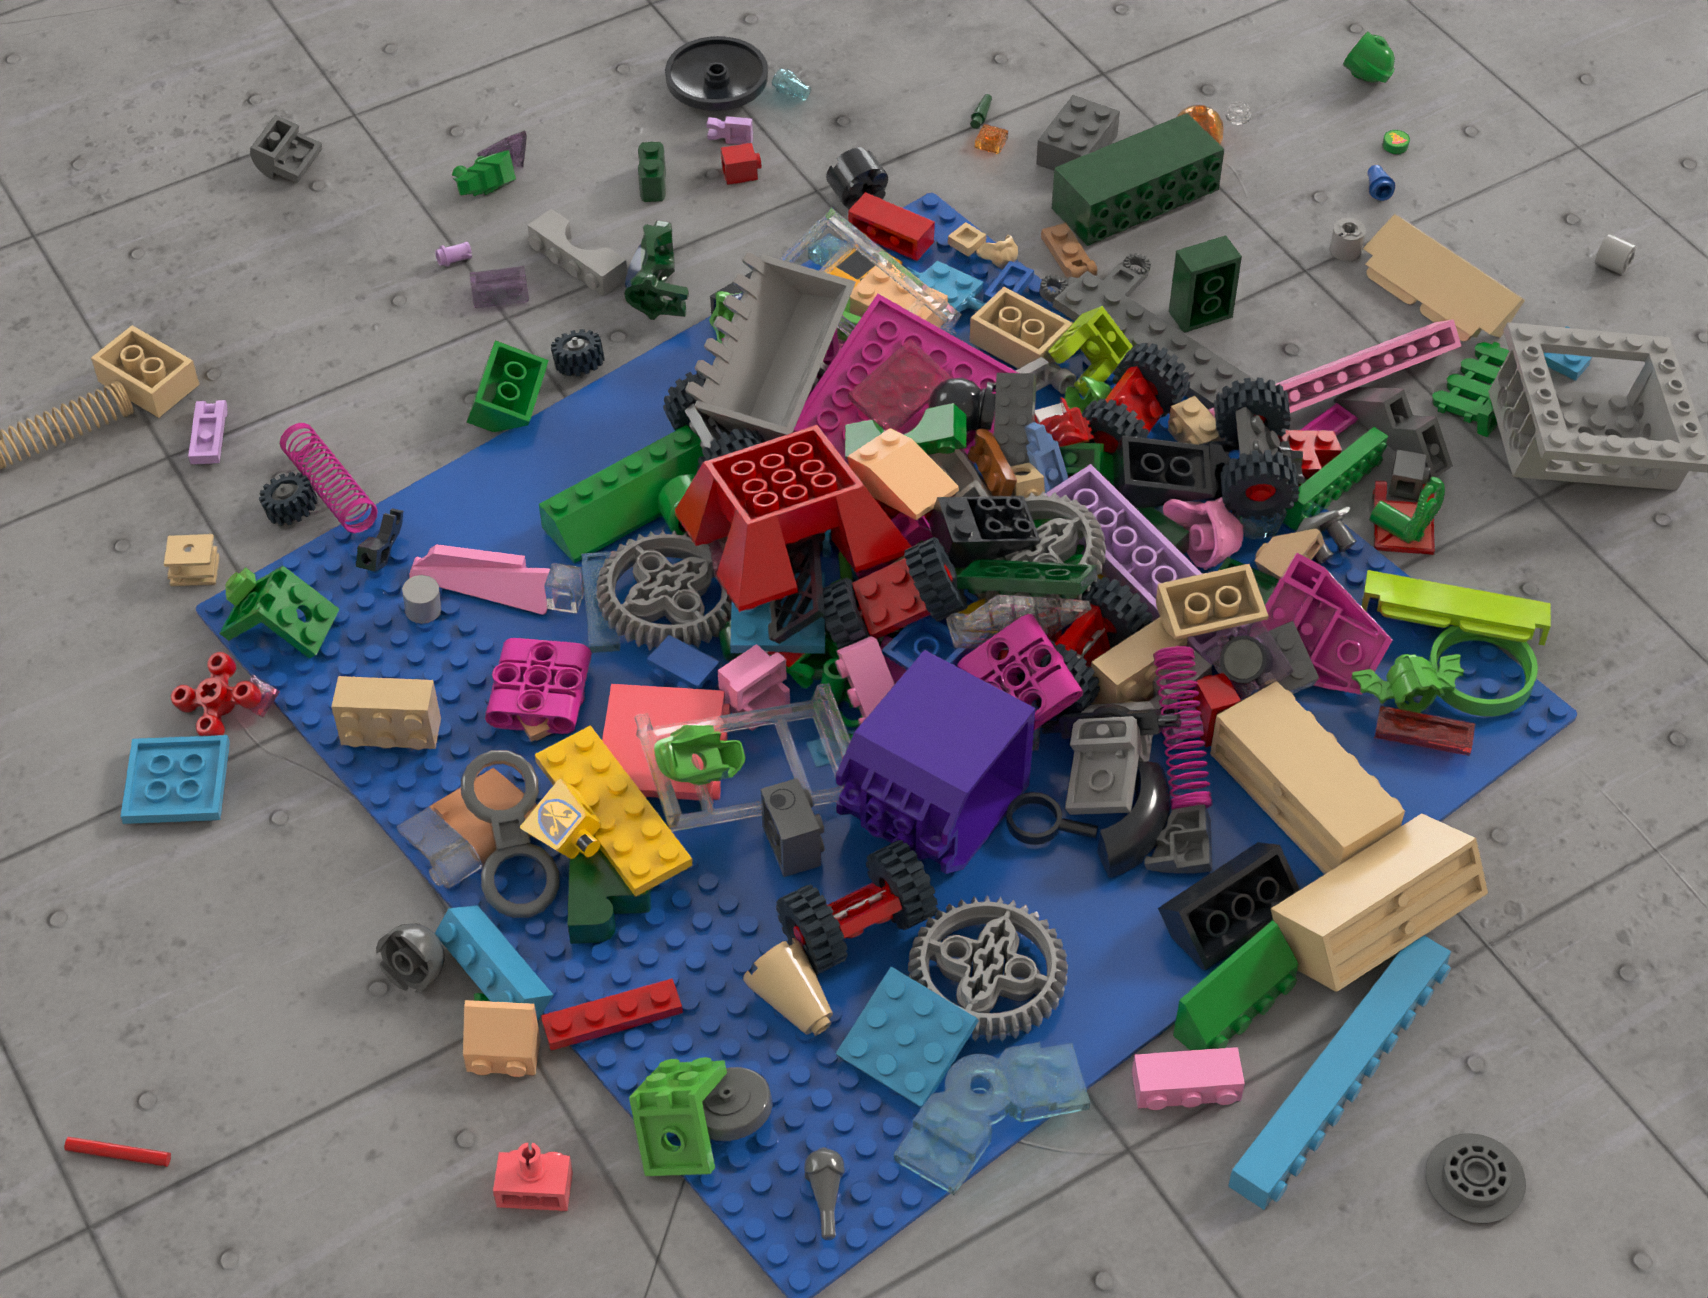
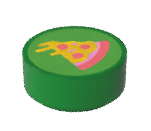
M1390 130L1385 133L1382 146L1389 153L1402 154L1409 148L1410 137L1404 131Z

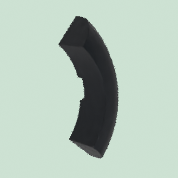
M1146 761L1138 763L1134 787L1138 800L1131 813L1129 812L1121 821L1100 830L1097 853L1109 878L1121 875L1142 863L1144 857L1154 847L1158 846L1156 840L1161 831L1167 827V819L1170 816L1171 810L1170 790L1163 767L1156 762Z

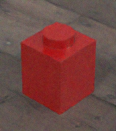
M752 143L721 147V166L727 185L758 180L757 169L762 168L759 153L754 152Z

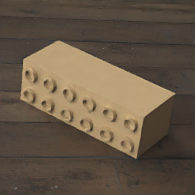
M1277 681L1217 715L1210 754L1324 874L1401 827L1405 810L1396 798L1391 797L1381 787L1379 781L1374 776L1369 775L1359 765L1355 756L1350 753L1348 754L1337 742L1335 736L1327 732L1316 721L1314 715L1306 711L1296 701L1294 695L1289 690H1285Z
M1421 813L1272 907L1273 920L1278 924L1299 963L1298 971L1338 992L1488 894L1477 840L1473 836Z

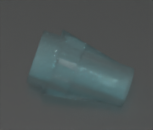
M780 68L773 77L772 86L776 88L777 92L799 98L803 101L811 93V87L806 85L789 68L786 70Z

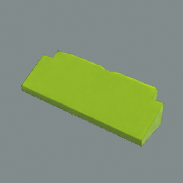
M1367 570L1361 607L1366 612L1369 599L1372 597L1379 599L1377 612H1381L1387 618L1441 628L1454 625L1459 626L1464 632L1518 642L1532 640L1536 627L1540 628L1538 645L1545 646L1551 627L1550 603Z

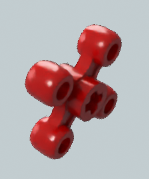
M216 652L210 656L207 662V667L211 673L210 678L203 680L197 689H193L188 685H180L171 693L173 705L182 712L189 713L197 707L204 708L203 716L196 723V731L199 736L224 735L223 715L230 713L235 704L246 709L254 708L260 703L262 698L259 688L250 681H241L235 687H230L228 680L236 671V663L228 654Z

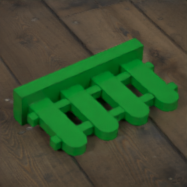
M1486 342L1476 344L1475 356L1478 360L1466 358L1461 362V372L1464 376L1452 374L1447 377V389L1450 390V393L1443 390L1433 393L1432 404L1438 408V412L1444 414L1448 411L1464 417V421L1471 423L1472 420L1476 421L1477 433L1488 437L1498 425L1489 390L1500 370L1499 367L1488 363L1490 362L1502 367L1509 350L1501 348L1500 343L1497 342L1492 344ZM1476 378V379H1478V380H1481V381L1490 383L1491 385L1484 384V383L1479 382V381H1476V380H1474V379ZM1460 395H1464V396H1466V397L1475 399V400H1477V401L1475 402V401L1466 399V398H1464V397H1461Z

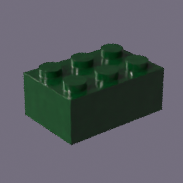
M1226 235L1176 250L1168 312L1183 333L1233 318L1242 256Z

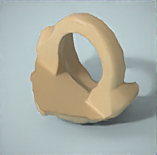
M1007 235L1005 241L983 243L976 252L978 257L991 260L1000 270H1003L1009 261H1016L1018 246L1015 244L1012 236Z

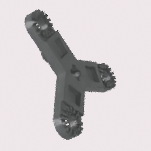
M1129 254L1103 281L1128 297L1148 276L1151 262H1149V259H1146V256L1142 257V254ZM1131 265H1138L1141 267V270L1139 268L1138 270L1136 268L1133 269ZM1047 275L1045 278H1042L1039 293L1045 300L1053 302L1054 298L1078 278H1062L1061 276L1057 277L1058 275H1055V277L1050 275L1048 277ZM1049 286L1057 287V288L1059 289V291L1056 290V291L1054 292V290H1052V292H1051V289L1048 290V287H1049Z

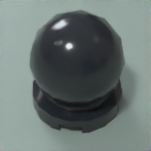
M963 377L949 378L940 382L932 391L928 401L929 408L954 403L966 414V434L974 430L977 432L978 429L991 430L996 394L992 392H996V383L987 382L986 389L982 388L981 390L974 381Z

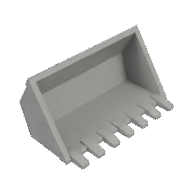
M745 252L742 262L752 269L753 273L750 279L740 273L735 274L733 284L744 292L741 300H738L732 295H726L723 304L735 313L733 319L730 322L721 316L716 318L714 327L725 334L723 342L721 344L713 338L706 340L705 349L716 356L713 365L704 360L697 361L695 370L704 376L706 381L703 387L694 382H688L685 391L697 400L694 406L696 409L710 416L731 433L733 429H738L741 433L743 428H749L751 432L753 430L758 431L765 441H769L793 433L810 390L813 391L819 382V379L816 378L817 374L822 377L829 367L823 362V359L856 281L760 254L758 258L750 252Z

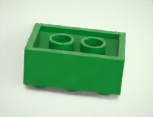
M495 340L486 361L466 423L491 432L528 426L549 360Z

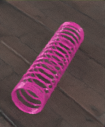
M296 423L287 428L280 438L282 451L289 457L302 475L308 477L314 491L341 525L351 533H360L372 526L377 518V506L369 499L314 429L306 423ZM303 428L310 430L302 432L293 438L287 451L286 443L293 432ZM307 433L312 434L310 437L302 439L293 451L290 452L292 443L299 436ZM311 439L301 450L295 452L303 441ZM317 449H321L319 453L313 455L307 462L303 463L305 458L310 457L312 454L316 452ZM321 454H325V456L316 461L312 465V467L307 468L309 463L314 462L316 459L320 457ZM325 459H329L328 463L322 465L316 472L311 473L312 470L318 467L320 464H322ZM329 464H333L332 468L325 471L319 478H315L316 475L325 470ZM334 469H337L335 474L328 477L323 483H320L322 478H325ZM342 474L341 478L334 481L328 488H324L325 484L331 482L337 475ZM341 480H345L344 484L338 486L332 493H328L329 490L335 487L337 484H339ZM345 485H350L349 488L343 491L337 498H333L334 494L342 490L345 487ZM350 490H354L352 495L346 497L341 503L336 504L338 499L344 497ZM358 495L357 499L347 504L344 509H341L343 504L351 500L353 496ZM363 504H367L366 509L361 515L354 519L346 520V516L356 513ZM360 505L354 512L349 513L355 506ZM369 505H371V513L363 522L356 525L345 523L362 517L369 509Z
M1175 646L1156 651L1153 654L1154 665L1159 668L1155 671V674L1160 677L1156 684L1161 687L1157 692L1162 697L1159 700V705L1164 707L1161 709V715H1166L1163 714V711L1168 708L1187 709L1199 706L1200 702L1196 700L1181 701L1170 705L1162 704V701L1165 699L1196 697L1199 695V692L1195 690L1180 691L1168 695L1161 694V691L1164 689L1192 688L1197 686L1198 682L1187 680L1167 685L1160 684L1162 679H1187L1194 677L1197 672L1186 670L1169 673L1164 676L1158 674V671L1161 669L1179 670L1193 667L1195 665V662L1192 661L1195 658L1194 649L1186 646ZM1182 664H1190V665H1186V666H1176V665H1182ZM1179 674H1190L1186 676H1174ZM1180 684H1191L1186 686H1175ZM1189 693L1192 694V695H1186V696H1176V695H1181V694H1189ZM1182 704H1192V705H1186V706H1177V705H1182ZM1197 710L1178 712L1180 715L1193 714L1181 716L1180 719L1194 718L1202 714V712ZM1198 720L1181 722V725H1194L1165 728L1162 734L1167 738L1163 743L1169 747L1165 750V755L1170 757L1166 764L1171 767L1167 774L1173 777L1168 781V784L1174 787L1169 792L1174 797L1170 801L1171 809L1203 804L1206 805V808L1213 805L1211 792H1193L1181 796L1173 794V791L1177 789L1207 787L1210 785V782L1198 781L1182 785L1171 783L1176 779L1206 777L1209 775L1207 771H1195L1180 775L1170 774L1176 768H1200L1208 763L1206 761H1192L1179 765L1169 764V761L1175 758H1199L1205 756L1206 752L1190 751L1177 755L1168 754V751L1173 748H1197L1204 746L1205 742L1188 741L1175 745L1167 744V741L1172 738H1196L1203 736L1204 732L1186 731L1174 735L1165 733V731L1171 728L1189 729L1199 727L1203 722Z

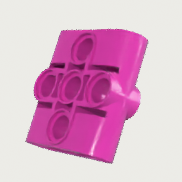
M1033 614L1020 617L967 654L957 664L958 668L1029 705L1035 699L1041 698V707L1035 711L1034 730L1072 705L1083 695V690L1064 663L1062 655L1056 651ZM1008 647L1009 653L1007 657L998 660L999 652L1003 648ZM1051 654L1052 657L1049 665L1041 667V659L1045 655ZM1020 673H1025L1024 682L1015 686L1014 680L1016 676Z
M523 638L507 639L503 644L499 664L493 670L494 683L485 715L486 722L496 728L525 731L516 715H519L521 721L528 726H538L548 718L547 725L550 729L547 730V733L568 734L573 732L580 705L585 700L584 686L592 655L591 650L579 643Z

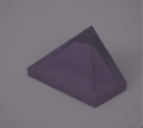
M525 131L506 137L478 152L477 155L478 157H487L509 150L513 166L524 168L527 134Z

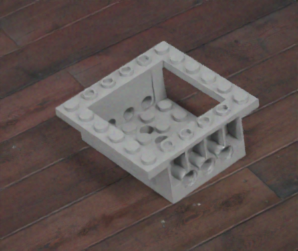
M1507 322L1503 331L1509 353L1489 390V396L1513 477L1678 490L1689 471L1708 473V445L1670 337ZM1543 352L1644 361L1645 365L1627 396L1554 389Z

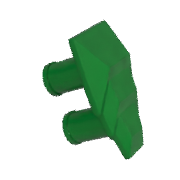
M509 150L487 157L479 156L473 166L466 168L459 165L452 172V176H455L453 180L457 183L459 195L473 194V196H477L483 193L487 195L516 180Z

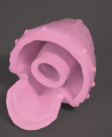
M1222 497L1215 501H1207L1206 503L1170 499L1164 503L1163 513L1189 531V550L1187 553L1197 567L1204 570L1215 567L1239 550L1243 541V524L1232 513L1228 512Z

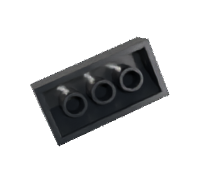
M1257 842L1158 907V910L1171 938L1202 970H1207L1244 945L1273 920L1271 908L1298 892L1300 888L1281 846Z

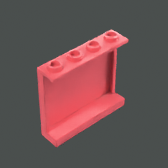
M611 684L602 741L645 797L707 801V812L712 813L714 800L720 799L721 781L696 785L689 782L675 781L662 774L656 763L654 744L658 740L671 737V732L676 731L683 725H712L714 731L721 733L720 740H727V729H723L724 722L729 723L731 705L725 703V692L721 690ZM692 754L693 765L697 769L703 770L702 759L697 754Z

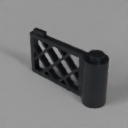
M825 532L802 538L794 543L785 544L794 576L797 571H800L796 580L798 592L788 595L783 606H781L782 599L770 601L771 623L768 624L769 639L773 642L781 644L825 615L819 544L825 540ZM809 554V557L804 566L800 567L805 556ZM811 575V581L804 592L802 591V589L808 577ZM801 595L802 598L795 611H792L798 596ZM813 600V609L804 614L809 603ZM788 615H792L787 626L783 628Z

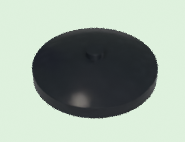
M725 36L704 37L682 45L671 54L665 67L666 84L670 93L685 105L709 111L729 110L750 103L763 92L768 82V64L762 52L746 41Z

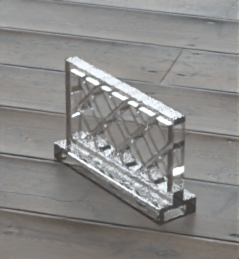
M997 595L971 614L953 613L946 618L954 647L977 648L1011 623L1027 614L1034 615L1049 640L1052 641V635L1090 611L1091 606L1089 601Z

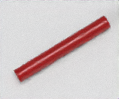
M67 1137L64 1145L65 1151L168 1167L171 1160L170 1152Z

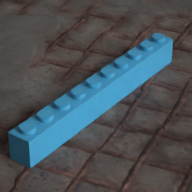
M1423 935L1398 953L1232 1169L1228 1187L1263 1210L1266 1209L1272 1200L1278 1202L1288 1186L1285 1183L1291 1174L1297 1177L1306 1164L1307 1159L1305 1155L1310 1149L1315 1152L1320 1147L1326 1136L1324 1130L1328 1125L1334 1127L1338 1123L1344 1112L1342 1106L1347 1100L1353 1102L1362 1089L1363 1084L1360 1082L1365 1076L1371 1078L1381 1063L1379 1057L1383 1052L1389 1054L1399 1038L1397 1033L1401 1028L1406 1031L1416 1017L1414 1011L1418 1005L1424 1007L1434 992L1432 989L1436 982L1439 984L1444 982L1451 970V967L1447 965L1451 954L1450 950Z

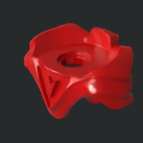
M1060 397L1063 415H1054L1045 418L1039 423L1035 414V422L1045 426L1046 433L1051 434L1053 440L1058 442L1059 447L1088 443L1090 439L1094 438L1093 434H1090V431H1092L1091 427H1088V424H1090L1089 420H1086V417H1082L1080 408L1073 407L1069 409L1066 400Z

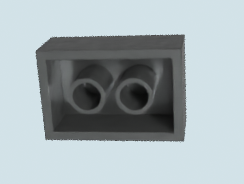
M1072 95L1038 139L1036 164L1054 171V168L1112 144L1118 135L1120 111Z

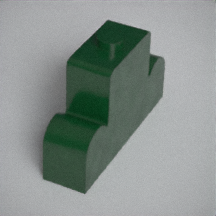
M600 848L591 857H586L579 852L575 858L570 859L568 932L570 944L600 943L610 939L616 929L614 914L650 912L651 889L635 897Z

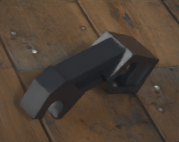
M392 508L390 514H383L380 532L377 537H368L358 545L356 567L376 572L387 565L392 545L402 527L404 511Z

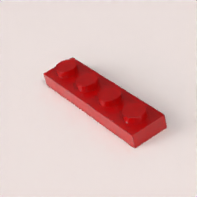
M672 978L541 1015V1020L550 1051L678 1015L683 1013Z

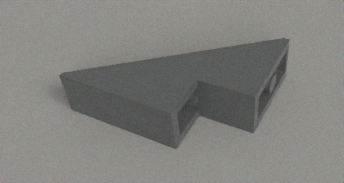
M1356 387L1333 399L1335 403L1358 418L1357 421L1368 430L1375 427L1388 435L1386 444L1397 452L1398 449L1426 454L1425 467H1430L1429 479L1431 477H1438L1453 467L1437 417L1413 415L1404 389Z

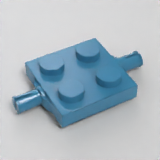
M936 261L929 269L921 273L910 267L905 268L903 271L904 276L948 296V317L954 318L960 311L969 308L978 311L986 304L975 298L983 290V281L954 269L947 264Z

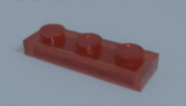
M1380 706L1374 738L1470 756L1475 724Z

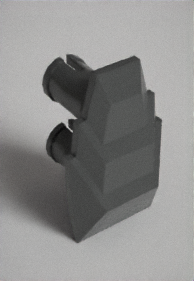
M1349 506L1336 508L1330 512L1319 513L1314 517L1304 518L1293 532L1317 529L1320 532L1327 531L1340 552L1346 551L1357 542L1342 522L1346 513L1350 510ZM1324 543L1313 558L1320 565L1334 554Z

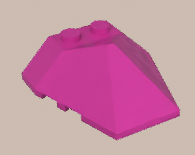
M1297 552L1265 605L1269 615L1268 619L1256 622L1248 635L1255 637L1293 621L1319 677L1313 686L1361 695L1363 693L1360 692L1359 684L1351 678L1352 673L1368 669L1375 672L1392 642L1390 636L1353 599L1325 567Z

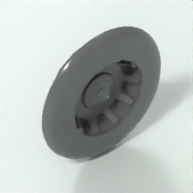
M1465 1133L1446 1138L1432 1150L1426 1163V1181L1432 1196L1445 1211L1461 1220L1478 1224L1500 1221L1511 1215L1524 1198L1526 1179L1520 1162L1506 1146L1490 1137Z

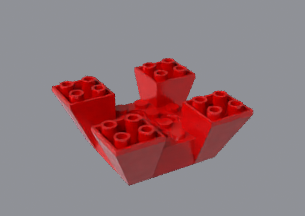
M818 425L703 462L675 509L676 517L695 546L709 544L714 540L728 536L718 567L717 579L739 612L753 609L764 603L782 599L798 592L785 544L794 543L802 538L817 533H824L831 529L832 541L855 572L870 569L873 566L890 560L899 559L905 556V550L911 547Z

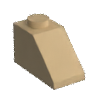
M1317 529L1274 536L1268 544L1264 543L1256 553L1255 562L1259 571L1280 579L1296 552L1312 560L1325 542L1321 532Z

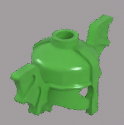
M1404 654L1394 661V665L1391 666L1386 674L1387 681L1382 680L1371 669L1353 672L1351 678L1359 684L1361 693L1375 695L1381 704L1393 698L1399 709L1411 713L1413 719L1421 718V711L1428 708L1437 695L1438 697L1445 696L1443 689L1455 690V680L1459 676H1463L1464 669L1459 664L1460 654L1441 657L1439 672H1436L1431 662L1415 654ZM1423 696L1419 703L1414 702V697Z

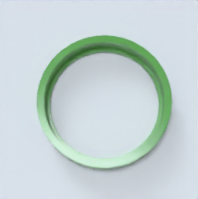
M1451 626L1437 637L1429 657V661L1436 672H1439L1437 662L1446 649L1460 642L1477 640L1496 644L1509 651L1519 661L1525 675L1524 687L1519 692L1501 699H1481L1467 695L1456 688L1454 691L1443 689L1445 696L1440 698L1447 704L1472 715L1499 716L1518 709L1528 700L1536 681L1538 664L1536 656L1527 642L1464 632L1459 626Z

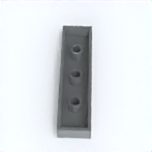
M997 373L994 437L1010 467L1030 462L1026 445L1030 442L1027 440L1025 427L1035 422L1037 376L1034 373ZM1020 471L1014 474L1022 476L1029 474V472Z

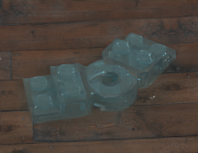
M1040 1042L1006 1048L999 1059L986 1054H973L959 1059L951 1066L946 1075L945 1091L931 1094L913 1119V1127L895 1151L894 1161L955 1195L990 1144L992 1135L991 1125L1001 1121L1009 1112V1116L1016 1120L1027 1122L1089 1110L1090 1100L1073 1043L1041 1048ZM977 1089H981V1090L986 1091V1093H984V1094H977V1093H975V1092H973V1091H974V1090H977Z

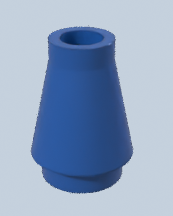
M1380 165L1371 166L1367 171L1370 195L1380 201L1389 199L1394 194V180Z

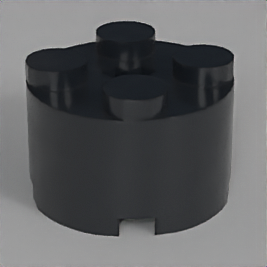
M856 147L842 153L837 158L839 162L834 168L830 166L827 171L826 180L848 210L865 192L881 199L886 195L885 188L888 184V174L869 149L865 151L863 147Z

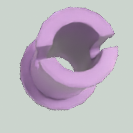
M468 242L446 248L442 245L440 249L435 251L438 264L445 267L450 266V263L472 258V254H469L472 251Z

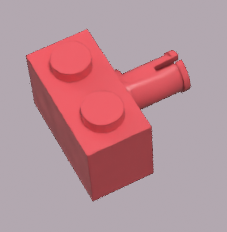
M524 1143L518 1150H513L509 1153L499 1152L493 1187L497 1207L568 1211L573 1175L570 1156L558 1152L540 1154V1148L535 1143L531 1145L532 1150H529V1143Z

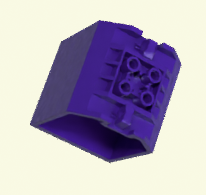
M924 650L854 732L836 773V784L841 787L844 784V789L836 803V813L840 815L851 814L860 819L861 827L865 828L874 837H881L890 843L899 840L903 841L904 844L907 843L910 846V851L914 850L917 854V858L920 860L932 859L941 865L940 871L945 874L963 870L1006 816L1011 801L1023 794L1029 787L1036 708Z

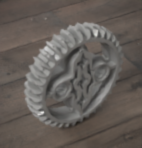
M1044 491L1040 496H1035L1031 492L1030 496L1025 498L1032 519L1053 520L1036 528L1041 540L1039 544L995 560L1063 563V561L1075 554L1079 540L1085 537L1086 550L1079 564L1097 565V575L1102 574V565L1105 564L1106 554L1105 537L1101 525L1093 513L1089 512L1085 505L1080 506L1076 499L1070 501L1067 495L1059 498L1056 492L1050 497ZM1097 578L1091 584L1097 583ZM1089 585L1084 592H1089L1091 586ZM989 590L985 593L973 594L978 600L985 598V603L988 606L995 604V609L998 612L1004 610L1011 618L1017 613L1020 617L1033 614L1036 618L1038 613L1041 612L1048 617L1050 610L1055 609L1060 613L1062 605L1066 604L1071 607L1072 599L1060 598L1059 594L1031 597L1029 593L1017 592L1015 595L1004 596L998 594V591ZM1082 594L1075 599L1081 600Z
M662 530L660 535H654L650 531L648 537H643L639 534L637 541L628 539L626 546L619 544L617 551H611L609 559H605L597 580L598 606L604 620L608 621L610 629H616L618 636L625 635L627 643L636 640L638 647L647 644L649 650L654 646L658 647L668 635L688 645L693 644L697 648H699L701 640L709 643L712 636L719 637L720 631L731 620L732 600L722 585V595L719 603L705 616L704 605L700 598L706 593L713 577L717 579V571L723 553H720L718 546L711 547L710 543L695 546L687 532L681 536L677 535L675 530L672 534H665ZM665 557L681 558L683 560L672 565ZM633 567V576L637 584L631 587L625 603L620 604L615 594L616 583L628 569ZM665 616L672 623V625L656 624L652 622Z
M987 895L984 902H978L973 897L971 904H966L961 899L957 908L948 904L946 913L938 910L935 919L928 918L926 927L920 928L918 937H915L913 941V948H911L909 953L908 971L910 972L909 977L945 998L936 989L930 978L929 961L937 962V966L946 978L959 982L956 998L960 1008L979 1020L971 1033L972 1038L976 1041L979 1035H985L989 1043L993 1035H998L1002 1042L1006 1038L1007 1033H1010L1016 1039L1019 1035V1029L1028 1034L1031 1031V1025L1039 1027L1042 1024V1018L1049 1019L1052 1009L1056 1010L1059 1005V999H1062L1064 995V989L1067 985L1066 974L1068 973V964L1066 962L1067 955L1065 950H1062L1063 943L1061 939H1057L1056 930L1049 929L1047 919L1039 921L1037 911L1028 914L1027 905L1019 909L1016 908L1014 900L1007 905L1003 904L1001 897L997 902H990L991 900ZM986 924L978 940L960 935H953L944 939L952 932L961 928ZM1017 932L1029 938L1039 948L1046 960L1047 976L1039 973L1032 959L1016 953L1019 946ZM957 956L960 959H953L951 957ZM1004 958H1006V962H1005V972H1004V975H1003ZM973 961L972 978H970L971 966ZM1015 977H1023V978H1025V979H1024V980H1018V979H1016ZM1033 994H1037L1034 999L1017 1009L1002 1013H989L999 996L1016 1001H1024L1032 997Z

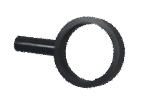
M1029 792L1021 794L1011 801L1007 809L1006 824L1010 834L1018 841L1026 844L1039 845L1047 843L1054 839L1059 831L1096 838L1097 825L1062 818V811L1058 803L1050 796L1042 793ZM1040 804L1053 812L1056 822L1052 828L1045 832L1028 833L1016 826L1012 815L1023 805Z

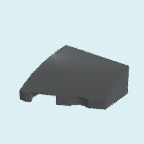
M1206 805L1173 809L1167 819V827L1161 831L1156 840L1157 848L1151 857L1146 856L1145 858L1146 869L1165 873H1202L1212 871L1211 819Z

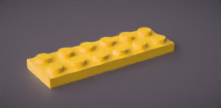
M591 725L535 754L536 763L552 785L560 778L575 787L599 818L601 827L593 836L600 842L601 851L635 897L693 866L691 856Z

